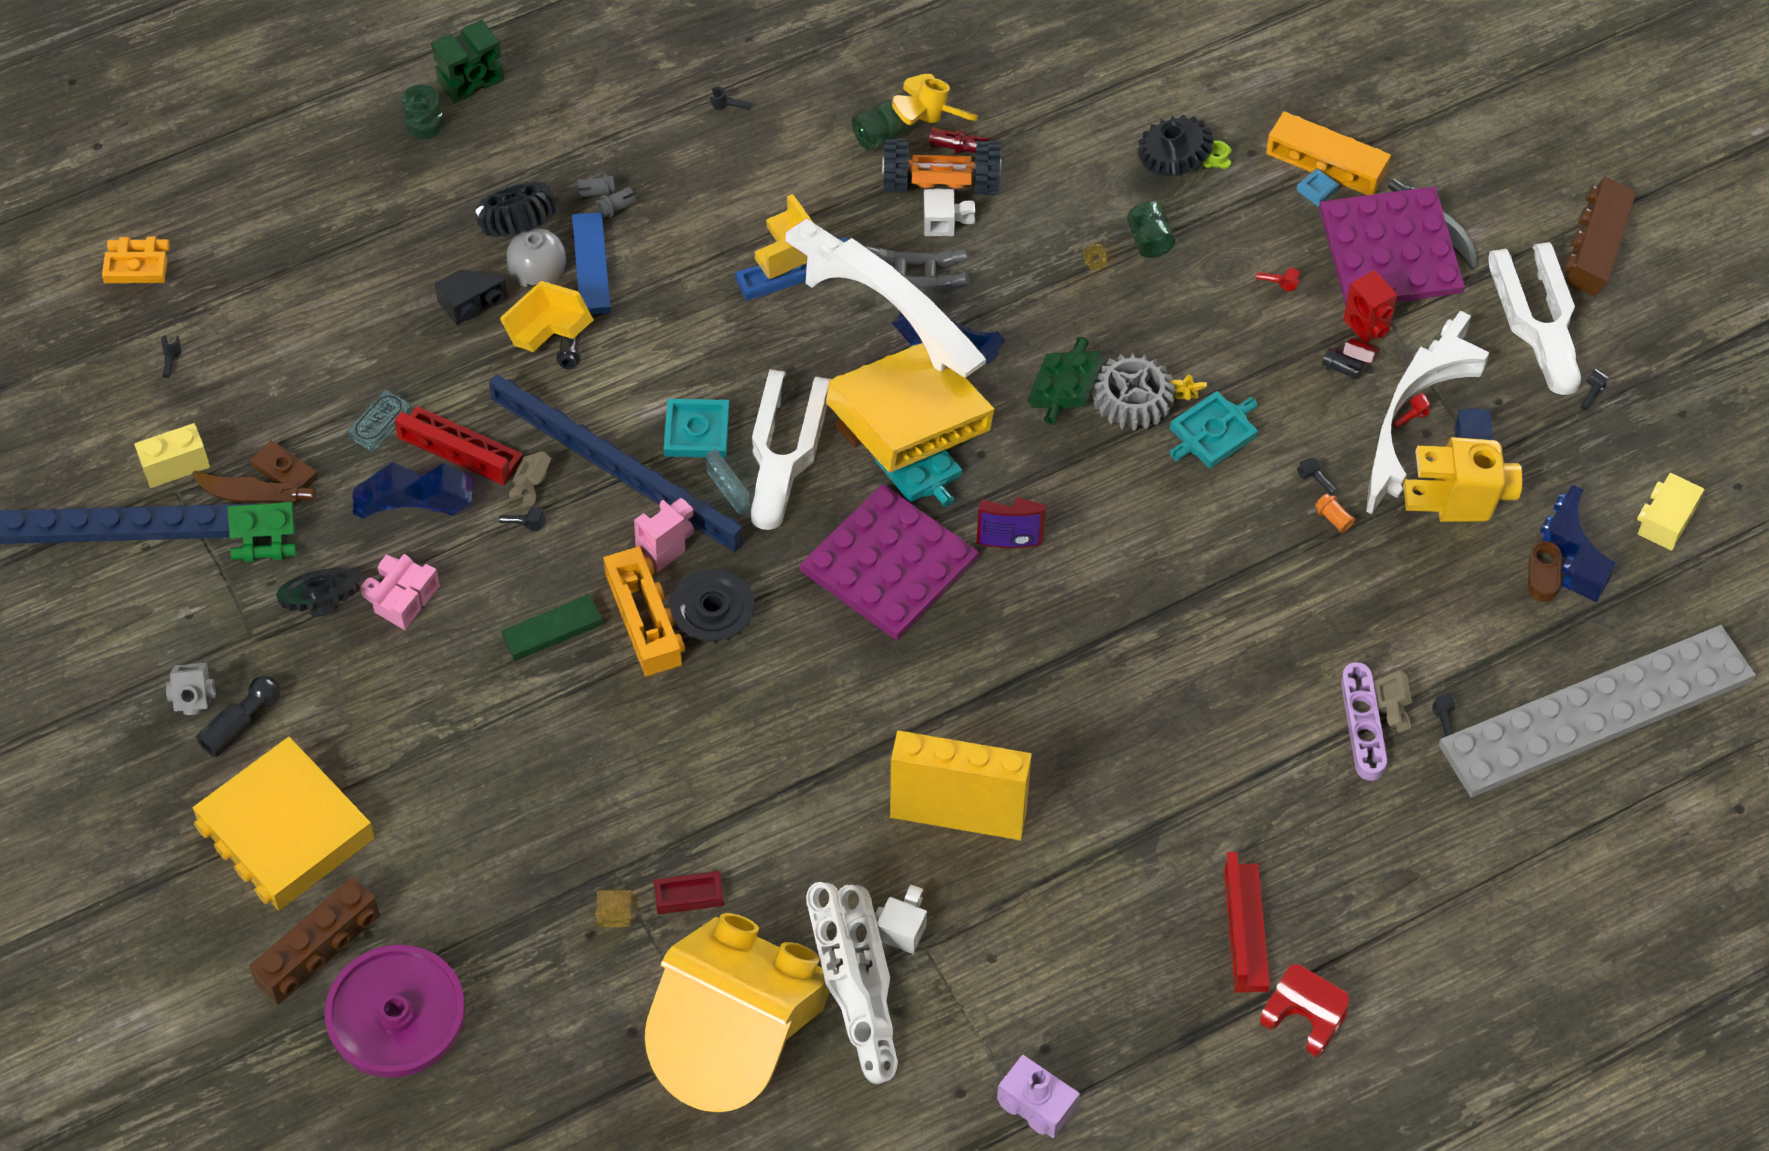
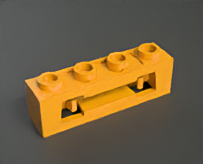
M640 546L603 557L606 578L644 676L647 677L682 666L681 653L685 652V646L680 633L674 634L672 626H675L671 609L669 607L664 609L662 604L665 597L660 582L654 583L651 575H654L655 572L650 557L644 558ZM638 581L641 582L642 597L655 628L646 631L647 645L644 637V626L631 593L639 591Z

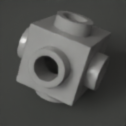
M207 663L174 665L170 672L171 682L166 683L168 702L173 701L174 711H183L185 715L202 713L203 709L208 708L211 699L215 698L216 695L214 679H209Z

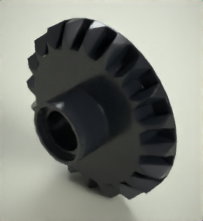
M1184 114L1179 119H1176L1172 115L1170 120L1160 119L1158 125L1151 124L1150 130L1144 131L1143 138L1138 140L1139 148L1137 150L1141 163L1149 171L1159 175L1173 176L1190 172L1202 165L1213 150L1214 139L1210 127L1206 126L1204 120L1198 121L1195 116L1188 119Z
M346 568L322 569L289 580L278 589L276 596L282 608L289 609L290 611L299 610L301 612L309 610L310 615L319 617L334 613L338 609L337 603L346 601L348 597L356 594L361 582L359 574L354 570Z
M707 569L693 573L682 580L672 594L670 606L673 621L678 625L681 633L685 632L690 639H700L702 643L713 641L717 644L719 640L727 639L730 641L731 637L735 634L741 635L744 627L749 626L751 617L754 616L755 603L750 587L742 578L729 571ZM710 609H717V611H715V612H710V611H708V610H710Z

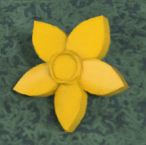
M1190 374L1183 381L1173 380L1169 382L1175 387V399L1185 398L1190 400L1191 397L1198 399V390L1207 387V382L1194 383L1193 376Z

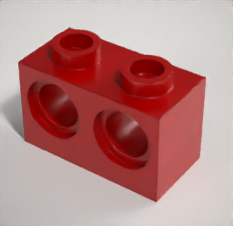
M1373 270L1350 283L1343 317L1344 322L1365 343L1383 338L1390 331L1397 293Z

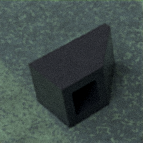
M458 270L434 283L438 303L456 325L473 319L477 314L500 304L504 299L508 298L506 280L502 275Z

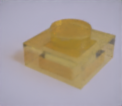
M597 890V927H631V890Z

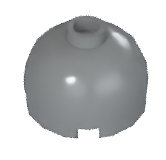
M542 228L529 229L526 232L518 233L511 240L506 255L507 269L511 278L519 285L527 287V284L537 285L540 281L555 284L563 276L566 265L565 249L560 239L549 230Z

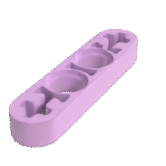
M1354 662L1345 667L1341 678L1344 705L1355 769L1361 778L1374 781L1383 776L1387 765V756L1372 673L1366 665ZM1352 675H1357L1358 679L1361 680L1359 691H1355L1356 682L1354 678H1351ZM1357 701H1363L1369 705L1370 710L1365 713H1359L1353 708L1352 704ZM1363 729L1370 730L1374 733L1375 739L1363 741L1358 737L1357 732ZM1372 751V762L1376 764V768H1370V765L1366 763L1368 752Z

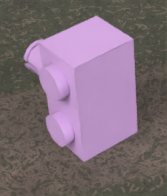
M1024 1055L1019 1058L1000 1082L997 1093V1100L1004 1110L1013 1115L1019 1114L1028 1121L1029 1126L1037 1133L1042 1135L1046 1133L1053 1139L1077 1110L1080 1097L1079 1092Z

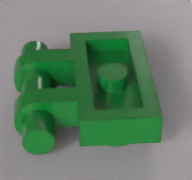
M293 502L227 506L230 538L243 537V547H231L232 560L244 559V562H255L257 558L273 557L275 561L283 560L287 556H296L295 543L283 544V535L295 534ZM271 536L272 545L255 546L254 537Z

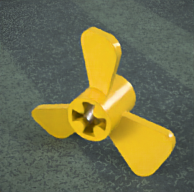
M922 74L906 79L903 89L912 96L896 95L892 101V107L903 122L909 125L914 124L919 119L929 123H937L941 120L943 110L972 121L978 120V115L946 105L950 87L946 82L934 78L932 74Z

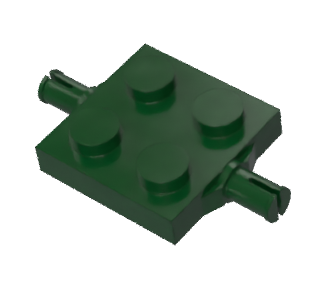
M1077 337L1074 347L1070 352L1046 353L1027 401L1032 408H1048L1044 417V421L1047 424L1052 425L1053 423L1055 425L1060 411L1074 406H1086L1104 358L1100 351H1085L1089 344L1085 337Z

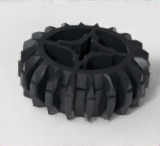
M526 181L523 184L516 183L513 186H506L504 189L496 190L495 193L488 194L486 198L482 199L476 206V219L482 232L487 236L507 237L512 234L516 235L529 229H535L538 225L544 224L546 220L551 219L556 212V200L546 183L537 181L531 183Z

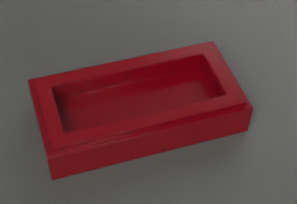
M720 871L653 879L657 915L724 906Z

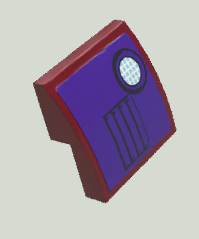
M1016 497L1013 507L982 499L978 508L976 544L1009 549L1042 545L1047 505Z

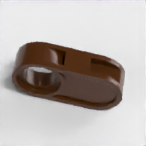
M1540 541L1532 547L1528 560V592L1535 600L1548 602L1557 596L1560 587L1561 550L1552 542ZM1541 552L1548 553L1553 557V561L1543 563L1538 560L1537 554Z

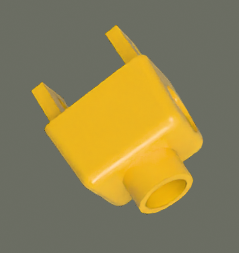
M1450 437L1446 447L1417 446L1416 448L1418 477L1435 478V480L1405 479L1403 483L1406 511L1439 512L1440 522H1485L1493 517L1499 500L1518 501L1522 489V470L1519 463H1504L1502 446L1498 441ZM1426 457H1431L1432 462L1428 461ZM1413 491H1420L1422 495H1416Z

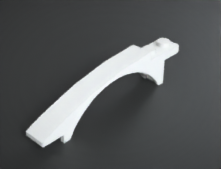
M805 219L786 232L785 241L807 255V285L813 288L825 279L842 277L859 281L873 288L893 303L911 323L921 338L934 368L942 372L945 370L946 365L966 378L986 363L985 357L927 296L892 266L853 238L844 243L808 219Z
M1459 311L1453 321L1449 319L1442 329L1441 339L1439 341L1434 340L1428 350L1423 347L1419 348L1399 382L1381 428L1368 488L1366 512L1372 514L1386 493L1398 498L1403 491L1401 484L1407 474L1397 459L1391 437V424L1401 407L1412 396L1433 384L1454 378L1481 377L1485 371L1489 352L1463 340L1469 326L1470 315Z

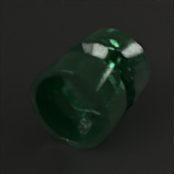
M425 84L414 85L404 91L401 101L407 132L412 137L421 140L436 137L444 126L439 93L435 88Z
M885 100L872 108V112L865 110L851 119L854 135L866 151H871L883 145L884 139H895L906 132L905 122L901 120L893 109L891 100Z
M1157 201L1143 202L1129 211L1127 222L1141 256L1145 258L1160 257L1174 247L1176 239L1161 203Z

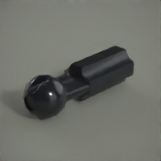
M259 676L253 679L248 687V696L240 704L230 703L196 735L197 742L202 749L212 757L217 758L252 725L250 716L259 707H270L277 702L281 690L279 683L270 676Z

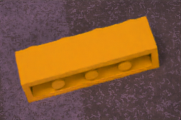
M1283 111L1269 134L1266 154L1309 172H1313L1318 168L1338 184L1365 195H1374L1388 172L1391 154L1383 152L1378 148H1373L1351 137H1346Z

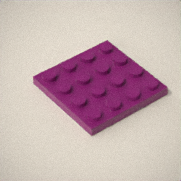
M1436 186L1320 202L1319 211L1345 308L1350 283L1373 270L1397 293L1396 302L1463 293L1464 283Z
M882 484L800 564V571L898 641L979 559V551Z

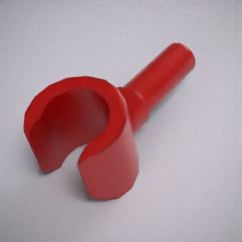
M1288 268L1284 275L1257 272L1256 279L1279 283L1282 289L1291 292L1300 283V280L1297 279L1300 272L1295 268Z
M1418 394L1410 400L1413 409L1392 423L1396 429L1416 416L1418 418L1428 416L1430 402L1425 394Z

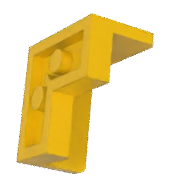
M793 194L787 196V211L766 220L767 228L777 242L755 251V260L769 280L807 263V255L785 241L788 230L805 219L813 222Z
M540 281L502 315L500 320L515 347L534 352L554 333L574 339L593 321V318L578 291Z

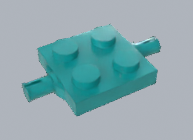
M1216 391L1172 420L1169 429L1182 441L1181 444L1169 451L1172 459L1174 458L1175 461H1179L1188 453H1192L1211 469L1256 439L1258 430L1246 418V414L1258 407L1256 400L1249 397L1237 406L1227 401Z
M946 450L891 473L875 458V462L910 503L921 497L935 495L943 507L950 506L954 502V497L950 495L945 487L961 477L962 469Z

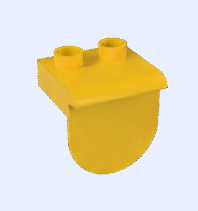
M723 913L719 918H713L668 950L660 965L665 970L652 1003L645 1028L647 1056L661 1084L681 1102L693 1108L709 1112H726L738 1109L761 1094L774 1074L786 1040L823 1011L830 993L826 986L822 967L818 966L820 957L814 950L793 942H784L780 947L757 937L759 931L757 924L746 917L733 913Z

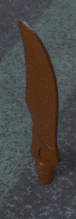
M193 471L192 473L202 489L215 497L229 501L293 502L294 505L301 501H315L317 496L315 488H301L295 482L266 483L255 477H222Z

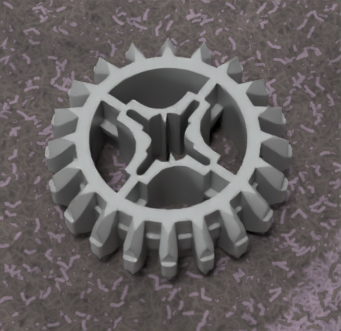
M1133 352L1129 358H1125L1121 354L1117 361L1109 358L1106 366H1101L1092 388L1091 394L1094 399L1095 409H1100L1099 414L1101 418L1108 417L1110 425L1116 422L1120 423L1121 430L1126 425L1131 426L1133 431L1136 430L1138 425L1147 430L1150 422L1158 425L1160 418H1166L1169 409L1173 406L1175 387L1169 383L1173 381L1172 375L1167 374L1166 366L1158 367L1157 359L1150 362L1147 361L1145 354L1141 359L1135 358ZM1110 390L1114 391V392H1115V395H1116L1117 397H1119V399H1117V398L1111 393Z

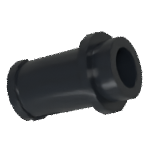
M580 334L574 339L561 335L560 351L556 354V360L563 369H574L581 359L578 353Z
M1337 347L1335 349L1328 348L1322 361V365L1326 366V370L1329 371L1331 368L1356 379L1359 372L1347 366L1351 365L1360 369L1363 361L1338 352L1339 348Z

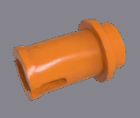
M1325 494L1315 505L1318 509L1317 514L1319 516L1324 515L1340 533L1346 532L1354 524L1355 518L1337 502L1338 498L1336 496Z

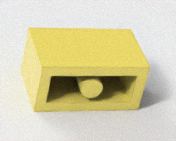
M195 423L134 443L150 488L191 475L193 471L199 472L210 468Z
M1669 473L1664 483L1658 481L1650 497L1654 499L1651 506L1646 503L1643 506L1637 519L1642 522L1638 535L1672 551L1695 513L1705 489L1675 474Z

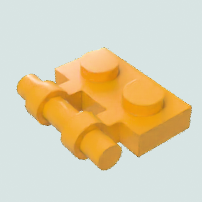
M156 236L146 237V240H131L130 237H120L119 240L107 241L108 252H105L102 272L104 283H165L167 255L166 252L158 251H169V239H157Z

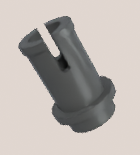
M605 173L604 177L578 179L580 199L604 194L609 196L615 193L613 175L607 176V173Z
M626 187L609 196H600V200L596 201L598 212H602V217L608 216L611 218L615 212L635 205V195L625 200L623 199L632 194L633 191L631 188Z

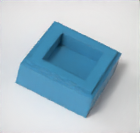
M1318 168L1297 185V191L1318 207L1320 202L1327 201L1339 189V184Z

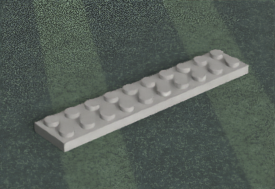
M1719 625L1441 738L1439 747L1472 798L1753 682L1756 675L1722 625Z

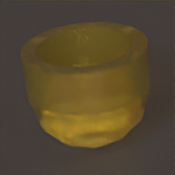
M1091 244L1083 251L1084 262L1091 270L1102 269L1107 264L1108 255L1103 245ZM1099 254V259L1094 261V255Z

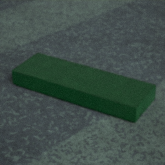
M590 594L503 629L501 630V635L514 661L603 625V620Z

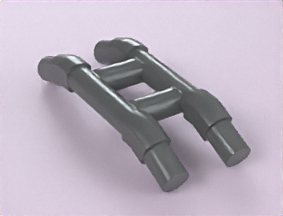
M864 246L889 265L895 264L894 269L916 288L946 291L969 284L967 273L936 277V265L938 267H948L970 260L968 249L920 253L894 252V250ZM906 265H924V276H906Z

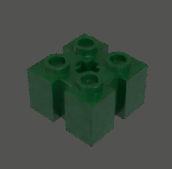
M483 20L467 25L462 29L461 35L457 37L450 34L431 43L433 58L438 64L435 66L437 82L454 104L474 95V89L482 86L485 90L505 80L503 65L498 60L501 58L500 43Z

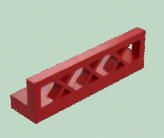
M418 406L415 407L410 415L400 412L394 420L399 439L505 486L523 460V453ZM419 418L431 423V425L419 420ZM501 456H505V457H507V458H510L511 461L509 462V464H508V459H506V458H504V457H501Z
M1227 852L1223 873L1234 993L1268 992L1270 984L1258 864H1238L1237 852Z

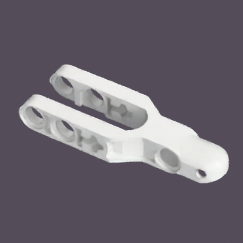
M1547 242L1534 244L1532 247L1535 251V261L1539 270L1537 276L1539 280L1543 281L1547 292L1546 301L1554 320L1551 323L1539 322L1532 317L1508 250L1490 251V272L1511 331L1533 347L1548 388L1552 392L1561 395L1575 393L1580 386L1581 374L1576 362L1575 348L1567 329L1575 306L1552 244Z
M769 370L752 435L753 455L760 466L751 507V521L753 525L760 529L771 530L782 524L794 478L814 463L827 410L826 398L829 380L831 379L814 378L797 450L790 454L778 455L769 449L775 429L776 409L781 406V389L786 372Z
M824 882L814 883L807 892L806 900L826 986L842 1009L850 1042L857 1048L861 1069L865 1077L874 1084L889 1081L895 1075L898 1065L892 1040L893 1027L886 1002L890 975L870 894L865 887L860 885H845L838 891L833 884ZM825 888L829 893V902L823 908L819 903L818 897ZM855 891L859 897L857 907L852 910L848 905V897L851 892ZM834 922L837 927V935L830 941L826 930L829 923ZM860 924H863L867 935L864 941L860 943L856 938V929ZM840 947V949H834V951L831 948ZM870 948V950H864V953H861V949ZM840 959H842L843 965L837 970L836 964L840 963ZM871 960L873 966L869 968V971H866V965H868ZM886 1061L890 1063V1069L888 1071H886L884 1068V1063Z

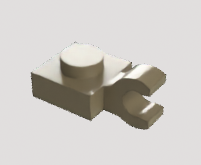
M543 451L523 457L512 481L515 486L510 490L509 497L511 499L518 498L522 493L524 500L521 507L523 509L531 507L535 503L534 485L540 484L547 475L546 469L552 458Z
M1399 670L1373 681L1378 710L1383 714L1387 713L1389 726L1396 725L1398 733L1411 729L1410 719L1404 709V706L1412 703L1407 674Z

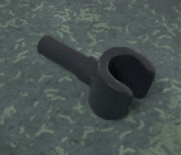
M718 86L712 89L714 97H710V101L714 109L722 110L727 106H735L750 110L751 102L727 97L723 87Z
M164 335L161 338L165 355L162 376L170 378L173 360L181 354L182 348L179 336H176L174 343L168 344L167 335Z
M1598 368L1593 370L1586 380V383L1592 388L1581 405L1583 410H1588L1598 392L1601 393L1606 388L1608 376Z
M1308 458L1299 463L1300 466L1297 467V471L1302 479L1305 480L1313 476L1331 495L1336 492L1337 489L1320 472L1319 462L1315 458Z
M531 507L526 516L500 515L499 523L523 524L531 531H538L546 518L541 516L543 514L542 509Z
M1450 693L1438 696L1432 704V711L1436 716H1439L1442 722L1445 737L1453 734L1448 712L1455 710V702Z

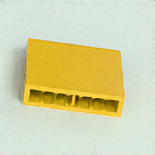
M923 343L913 345L896 354L888 355L869 365H863L859 369L844 375L836 376L829 380L826 403L889 473L990 431L994 408L966 378L946 365L945 370L942 372L935 369Z
M897 730L891 757L890 818L1021 840L1027 812L1032 753Z
M287 737L192 807L197 819L194 825L204 838L210 836L216 842L214 847L224 860L230 858L236 864L234 869L244 882L251 880L256 886L254 890L262 902L266 905L271 902L278 911L375 839L371 822L290 737Z

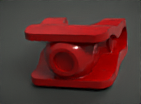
M1293 964L1287 969L1263 1009L1260 1025L1273 1030L1289 1015L1299 1014L1306 1017L1313 1026L1312 1032L1308 1037L1306 1052L1318 1058L1323 1054L1347 1017L1350 998L1344 990L1303 966Z

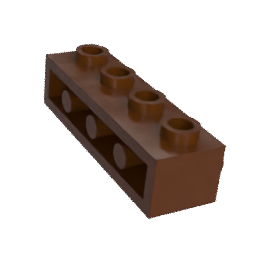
M1606 176L1603 177L1597 186L1593 184L1589 188L1585 197L1588 205L1583 209L1578 219L1581 227L1576 231L1571 241V246L1574 247L1573 252L1568 255L1563 266L1566 269L1564 279L1567 284L1595 297L1608 283L1636 195L1635 190Z
M352 876L249 965L255 984L279 1005L380 917L376 898Z

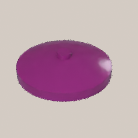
M410 945L384 946L355 958L338 974L332 983L325 1004L327 1031L338 1054L357 1070L378 1077L394 1078L409 1076L431 1067L441 1060L454 1046L462 1031L465 1020L464 994L453 969L436 954Z

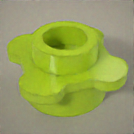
M1214 141L1213 150L1208 159L1203 163V166L1207 168H1229L1231 166V161L1229 160V155L1232 153L1231 147L1222 141Z

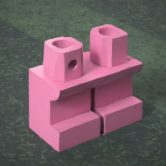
M679 498L671 505L662 500L660 502V512L650 519L643 513L634 520L635 546H640L644 558L650 557L656 573L660 572L685 552V540L694 534V527L688 521L693 516V508L682 498Z
M405 554L400 559L385 555L378 566L379 574L385 578L381 583L371 577L367 578L361 585V593L365 599L373 604L374 613L406 630L422 610L421 606L424 607L440 587L437 569L427 564L421 567L413 563Z

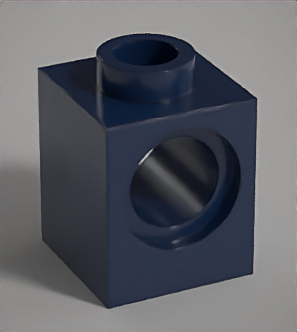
M1476 408L1458 410L1454 425L1455 437L1494 440L1490 409L1478 410Z

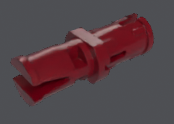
M932 127L929 136L930 146L953 149L956 153H961L962 151L976 153V141H990V137L964 134V130L955 132Z

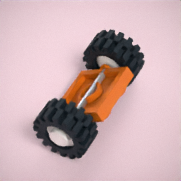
M885 139L882 174H884L883 191L907 193L908 169L909 172H912V183L918 184L919 187L931 188L935 184H947L950 188H963L965 185H971V175L975 171V194L999 195L1001 177L1000 141H976V165H974V162H971V156L913 155L912 160H909L908 163V139Z

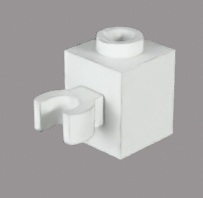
M938 188L924 190V236H954L955 221L963 224L975 223L974 201H963L960 204H954V189Z
M910 885L904 902L889 897L884 908L878 907L875 917L881 942L914 954L927 925V911L919 908L923 897H921L923 893L922 888Z

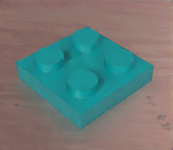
M667 399L664 457L717 458L720 456L721 458H726L729 400Z

